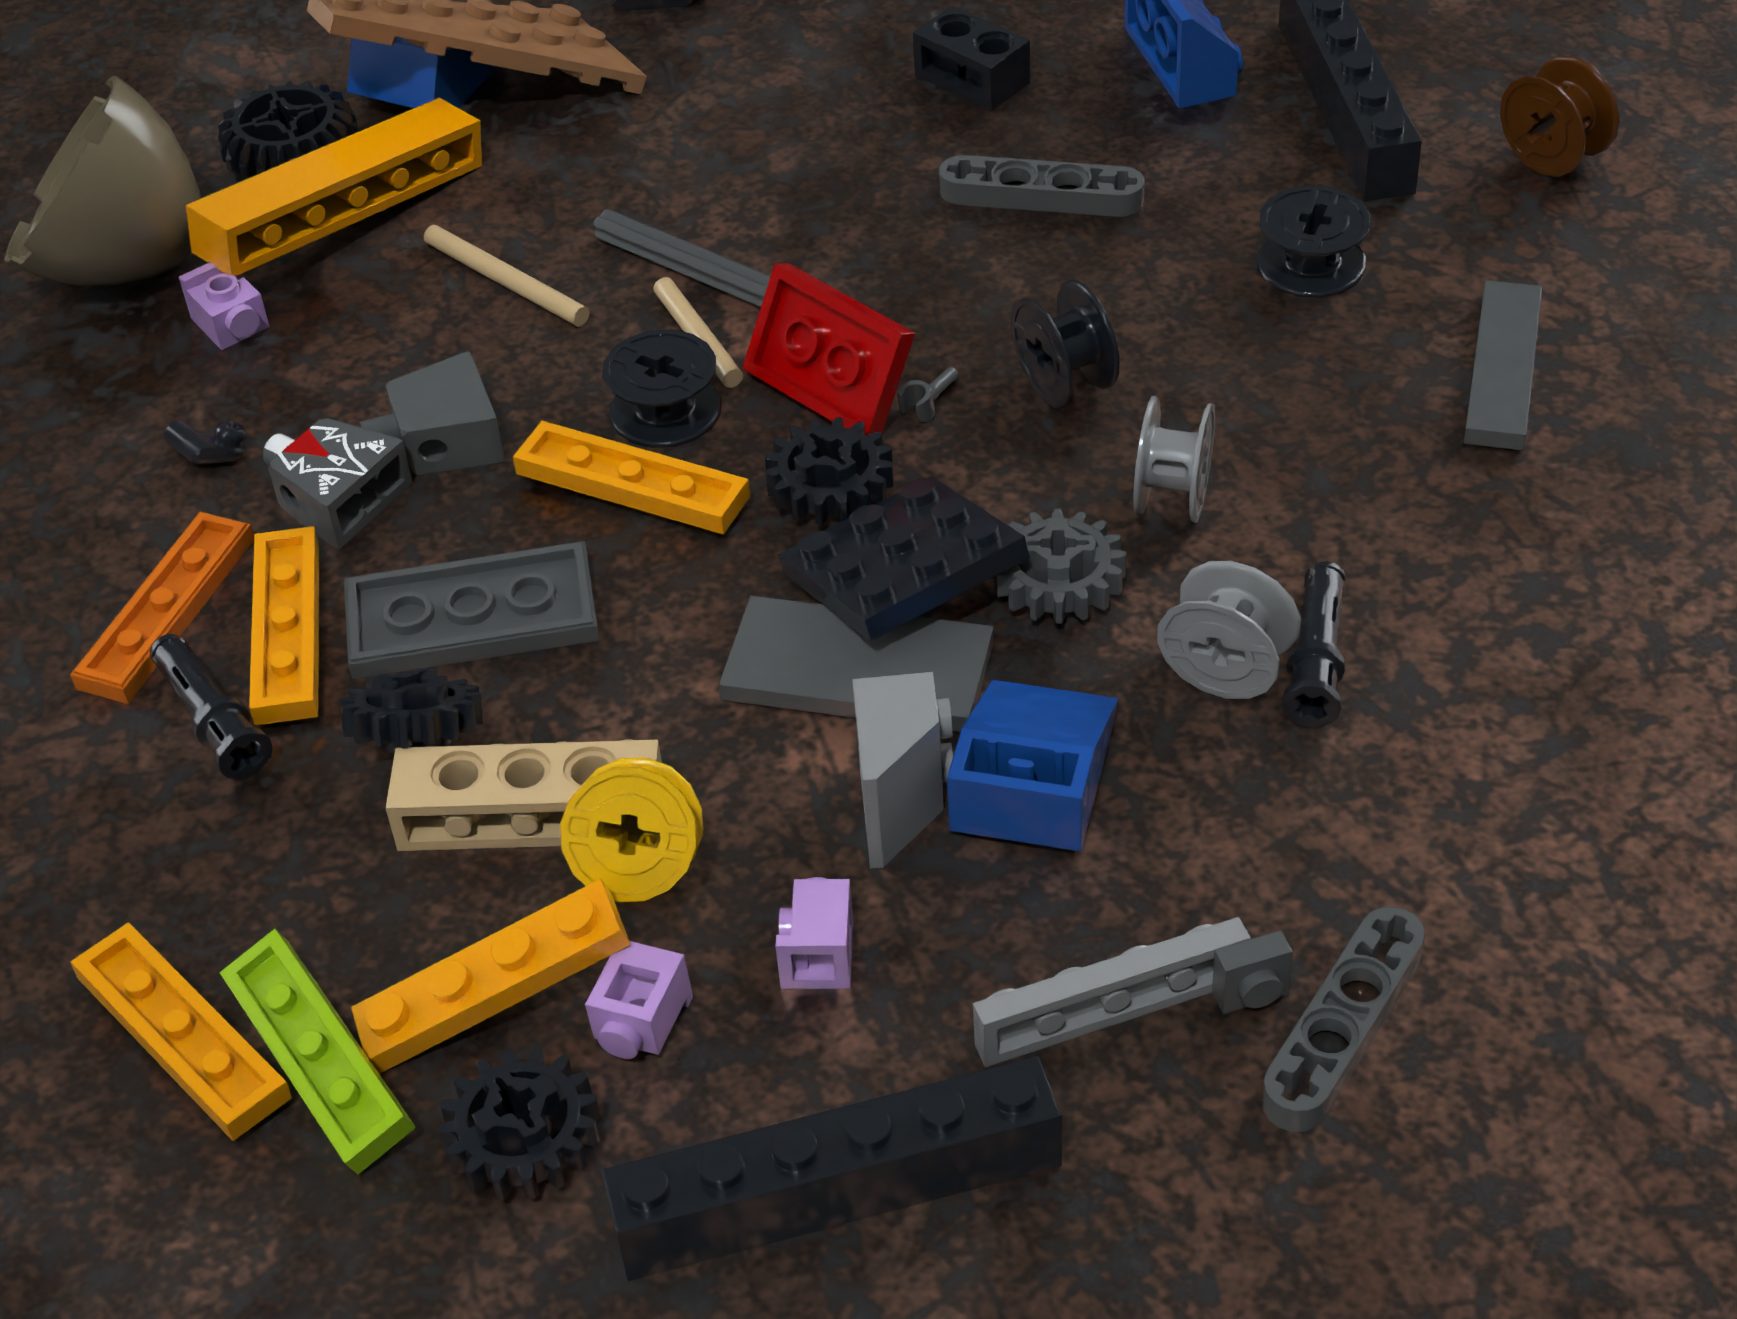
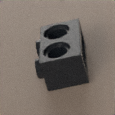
M952 5L913 32L915 76L983 108L993 111L1030 84V40Z

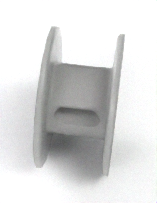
M1151 396L1144 415L1138 445L1133 491L1134 514H1143L1152 487L1177 489L1190 492V521L1198 523L1210 473L1215 431V405L1213 403L1207 404L1198 432L1171 430L1160 427V400L1156 396Z
M1208 561L1191 569L1181 583L1180 604L1168 609L1159 622L1157 643L1165 661L1183 680L1203 692L1225 699H1250L1266 693L1277 680L1280 660L1278 655L1287 652L1299 638L1301 617L1294 599L1278 581L1262 571L1234 561Z

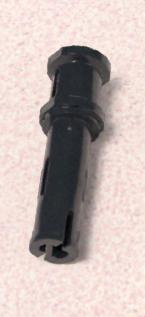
M1329 561L1319 562L1315 565V570L1310 567L1305 573V591L1301 610L1299 643L1289 652L1286 663L1287 672L1291 676V685L1285 689L1282 697L1283 712L1298 725L1309 728L1323 727L1331 724L1338 718L1342 706L1341 696L1336 689L1337 683L1342 679L1345 672V659L1337 645L1341 623L1342 595L1346 576L1344 570L1339 565Z
M166 634L157 639L150 649L149 656L194 717L192 726L194 735L203 746L212 748L215 752L214 760L219 771L228 779L233 780L247 779L257 774L271 758L273 746L269 737L261 729L253 728L249 723L250 715L244 703L238 698L226 696L185 639H180L175 634ZM249 744L253 748L252 754L246 748Z

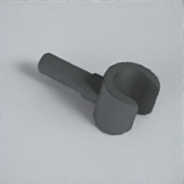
M948 367L930 384L921 380H910L901 385L897 391L900 413L906 414L911 407L916 405L919 421L930 422L935 416L934 400L958 378L957 370L953 367Z

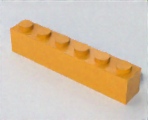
M437 98L186 205L191 252L207 263L211 262L221 272L228 273L231 276H238L482 166L480 120L445 100Z

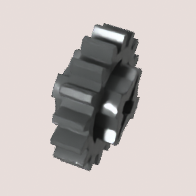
M1061 508L1054 509L1052 518L1043 520L1038 513L1032 512L1029 513V525L1024 526L1014 521L1008 524V526L1025 536L1030 558L991 578L995 579V593L998 597L1009 595V609L1012 611L1028 606L1030 607V619L1035 621L1044 612L1053 613L1056 623H1063L1065 613L1074 612L1081 620L1088 619V606L1093 605L1099 609L1106 610L1109 607V594H1121L1122 578L1126 577V551H1121V537L1119 534L1107 535V522L1104 520L1088 525L1086 524V512L1079 511L1073 519L1064 518Z

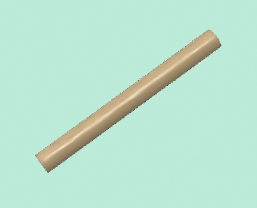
M431 225L425 231L424 241L433 248L577 327H581L587 322L590 311L588 307L437 225Z

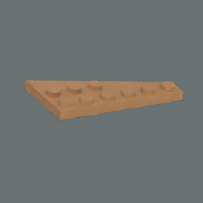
M309 0L307 12L329 34L390 46L396 44L397 37H400L414 45L423 47L426 53L445 56L447 47L472 51L470 56L472 62L544 76L552 75L553 68H558L568 75L577 77L581 83L599 86L601 77L618 80L623 84V89L626 92L641 95L647 78L640 69L605 39L606 35L602 31L586 23L580 17L581 13L577 9L564 4H553L551 9L537 8L523 1H512L509 6L495 5L487 0H467V2H453L450 0Z

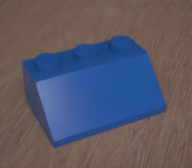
M1203 0L1124 1L1125 30L1179 109L1236 96L1237 74H1240L1243 70L1241 50L1236 43H1232L1222 29L1219 18L1211 15Z

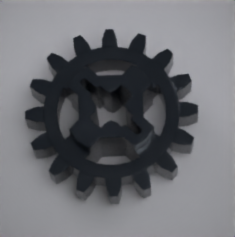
M836 417L831 426L823 427L818 419H812L811 429L805 432L796 426H792L789 428L790 441L776 438L773 441L774 453L765 455V477L768 496H775L776 508L779 511L792 507L793 519L797 521L803 519L808 514L815 515L817 525H823L828 516L834 515L842 522L849 518V512L870 505V501L879 503L887 499L886 488L894 486L891 446L883 445L882 434L879 431L866 435L865 423L860 421L851 428L843 427L841 417Z
M417 668L407 673L381 674L373 678L372 682L365 683L366 690L351 689L348 691V697L340 698L343 735L345 737H354V742L357 744L374 741L375 747L381 748L386 746V752L394 754L395 748L447 746L452 740L460 739L459 732L474 733L477 731L476 725L483 724L481 693H479V686L468 685L466 679L448 682L447 676L441 675L438 677L437 670Z
M535 1048L527 1061H517L513 1049H507L504 1051L503 1065L495 1068L483 1058L476 1062L479 1077L472 1081L458 1076L453 1081L458 1099L442 1100L440 1107L445 1123L438 1126V1132L444 1152L447 1154L451 1171L454 1175L466 1173L470 1190L478 1192L489 1182H492L497 1200L505 1201L513 1186H522L528 1200L535 1199L538 1191L537 1183L546 1179L557 1189L564 1187L565 1183L561 1170L566 1166L584 1170L587 1166L583 1147L598 1146L600 1141L596 1122L601 1120L596 1094H592L588 1075L585 1071L573 1075L569 1058L564 1055L556 1059L550 1066L546 1065L542 1048Z

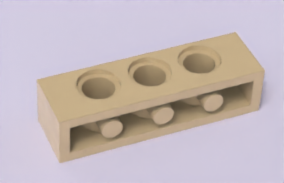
M658 739L395 748L386 812L397 851L561 846L560 822L569 798L597 768L619 758L648 757L662 763ZM628 815L621 825L606 823V825L626 829L628 832L627 840L633 843H637L643 833L660 835V833L639 829L637 825L638 817L634 815Z

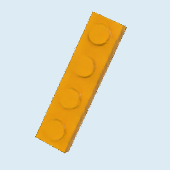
M541 421L513 456L517 475L723 535L750 498L749 479L546 421Z
M315 526L254 534L249 709L254 725L318 717L319 540Z
M599 879L352 1006L351 1009L363 1051L380 1074L630 946V941L611 892L604 882Z
M129 922L70 961L77 979L232 1141L292 1099L288 1084L284 1078Z

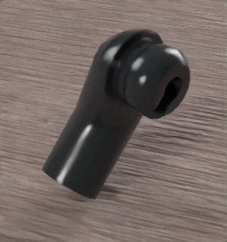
M183 420L173 421L164 432L165 442L196 465L235 462L247 449L244 445L247 438L246 429L241 424L232 421L228 425L225 422H220L215 428V436H204Z

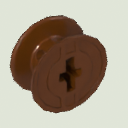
M1560 55L1545 62L1536 77L1524 76L1510 83L1501 100L1500 118L1503 133L1510 147L1527 167L1545 176L1560 177L1574 171L1584 155L1594 156L1606 151L1617 137L1620 122L1617 100L1607 80L1593 65L1578 57Z

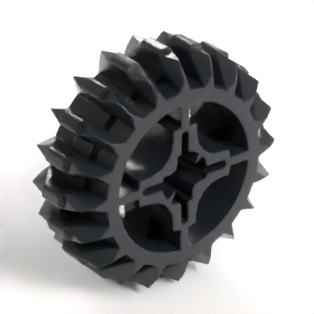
M288 81L284 86L279 87L269 84V88L261 92L252 90L248 99L235 100L234 108L224 111V120L218 124L221 157L223 162H226L227 169L233 173L236 181L251 178L358 132L355 113L351 110L350 103L344 101L342 93L330 91L328 85L321 84L313 87L310 81H305L301 85H293L291 81Z

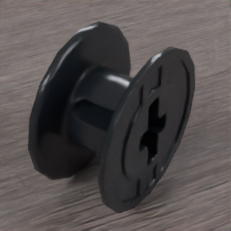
M1301 186L1286 189L1269 198L1260 210L1259 226L1267 240L1258 251L1257 269L1263 279L1277 290L1298 297L1322 298L1341 294L1357 285L1366 273V255L1359 244L1370 231L1371 215L1363 202L1345 191L1328 186Z
M1071 279L1061 285L1057 296V317L1051 318L1038 302L1027 297L1016 301L1011 312V332L1022 369L1035 392L1045 403L1055 408L1067 405L1073 392L1072 371L1078 369L1092 385L1101 389L1114 386L1119 376L1120 356L1116 336L1108 315L1097 296L1084 283L1075 279Z
M670 329L651 330L634 335L615 346L603 362L602 378L610 393L615 395L610 402L609 420L616 433L633 444L650 448L676 447L694 441L711 430L721 415V397L714 385L710 383L716 374V355L709 344L694 334Z

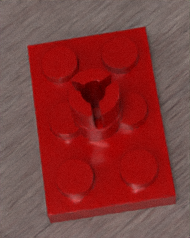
M775 263L742 369L832 422L836 417H841L843 427L851 428L860 421L865 423L866 435L877 431L882 434L915 332L790 263Z

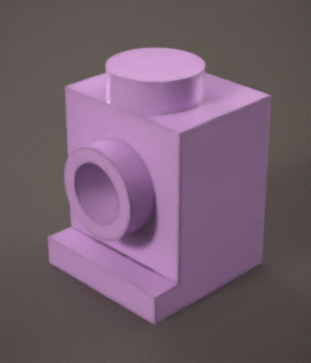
M209 262L179 276L191 319L221 350L270 327L261 294L241 274L231 276L228 273L221 272L217 269V266Z
M821 877L794 879L792 908H780L779 935H776L775 947L781 989L850 988L853 943L850 879H826Z
M630 941V946L610 955L585 1003L593 1037L598 1039V1043L605 1051L623 1059L634 1058L639 1050L659 1055L682 1007L688 1008L693 998L684 954Z

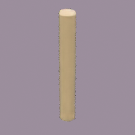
M669 277L659 279L654 285V293L684 332L694 334L709 344L716 355V375L723 385L727 388H733L740 384L743 379V372L673 280Z

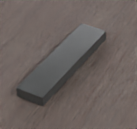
M1485 280L1464 444L1524 450L1542 286Z

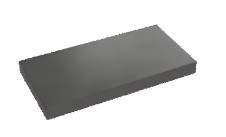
M585 541L344 578L348 666L352 680L416 670L417 668L423 669L600 641Z
M750 595L719 682L720 700L856 718L852 679L933 672L936 699L949 698L952 730L961 732L963 725L979 700L994 644V626L916 617L870 641L823 604Z

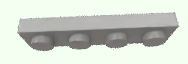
M1236 917L1215 925L1204 924L1197 926L1184 935L1150 946H1135L1119 956L1092 965L1071 967L1059 972L1052 978L1018 989L1008 988L1000 990L987 999L973 1003L974 1041L977 1052L984 1066L988 1067L1212 993L1215 949L1251 939L1240 918Z

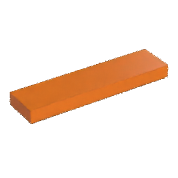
M199 512L70 674L75 689L129 704L157 668L149 656L153 643L166 634H175L179 638L254 542L251 524Z

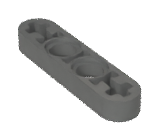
M957 155L946 159L939 167L940 195L945 201L956 205L1125 217L1139 212L1145 202L1144 176L1140 171L1126 166ZM1009 182L1026 183L1018 186L1005 185ZM1075 186L1079 188L1064 190L1057 187Z
M1393 906L1373 910L1363 919L1270 1064L1263 1083V1112L1269 1121L1280 1129L1291 1132H1305L1317 1127L1326 1118L1420 964L1425 932L1423 924L1416 915L1406 909ZM1391 937L1401 939L1403 942L1396 941L1388 951L1385 964L1377 959L1380 942L1387 943ZM1351 981H1364L1375 986L1380 995L1369 1002H1358L1345 996L1341 988ZM1320 1031H1333L1343 1036L1349 1043V1046L1338 1053H1325L1313 1047L1309 1038ZM1303 1070H1306L1311 1074L1308 1095L1301 1094L1296 1098L1295 1102L1284 1098V1093L1292 1094L1303 1079Z

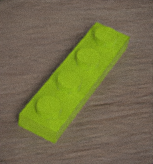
M273 929L219 972L343 1162L356 1174L359 1175L416 1128L288 940L276 929Z

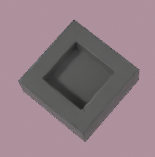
M1281 930L1215 949L1212 994L1222 1014L1246 1007H1264L1274 1002L1277 998L1289 995L1293 951Z

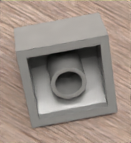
M933 672L852 679L870 869L883 868L944 810L943 783H947L953 752L951 743H940V739L953 738L949 698L936 699Z

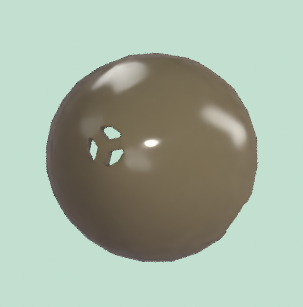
M117 76L110 77L106 83L111 88L108 98L105 100L97 96L93 97L50 163L33 193L41 201V204L30 224L19 221L9 242L4 257L5 263L37 277L74 286H115L146 281L170 272L191 254L186 205L199 200L200 192L189 161L167 122L144 97Z

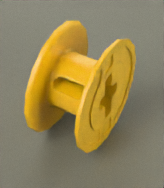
M648 757L619 758L597 768L569 798L560 822L561 850L572 874L585 886L601 879L611 892L614 901H646L669 891L688 871L703 836L702 807L692 785L672 766ZM628 815H634L638 817L637 825L639 829L660 833V835L643 833L638 842L633 843L627 840L628 832L626 829L606 825V823L621 825Z

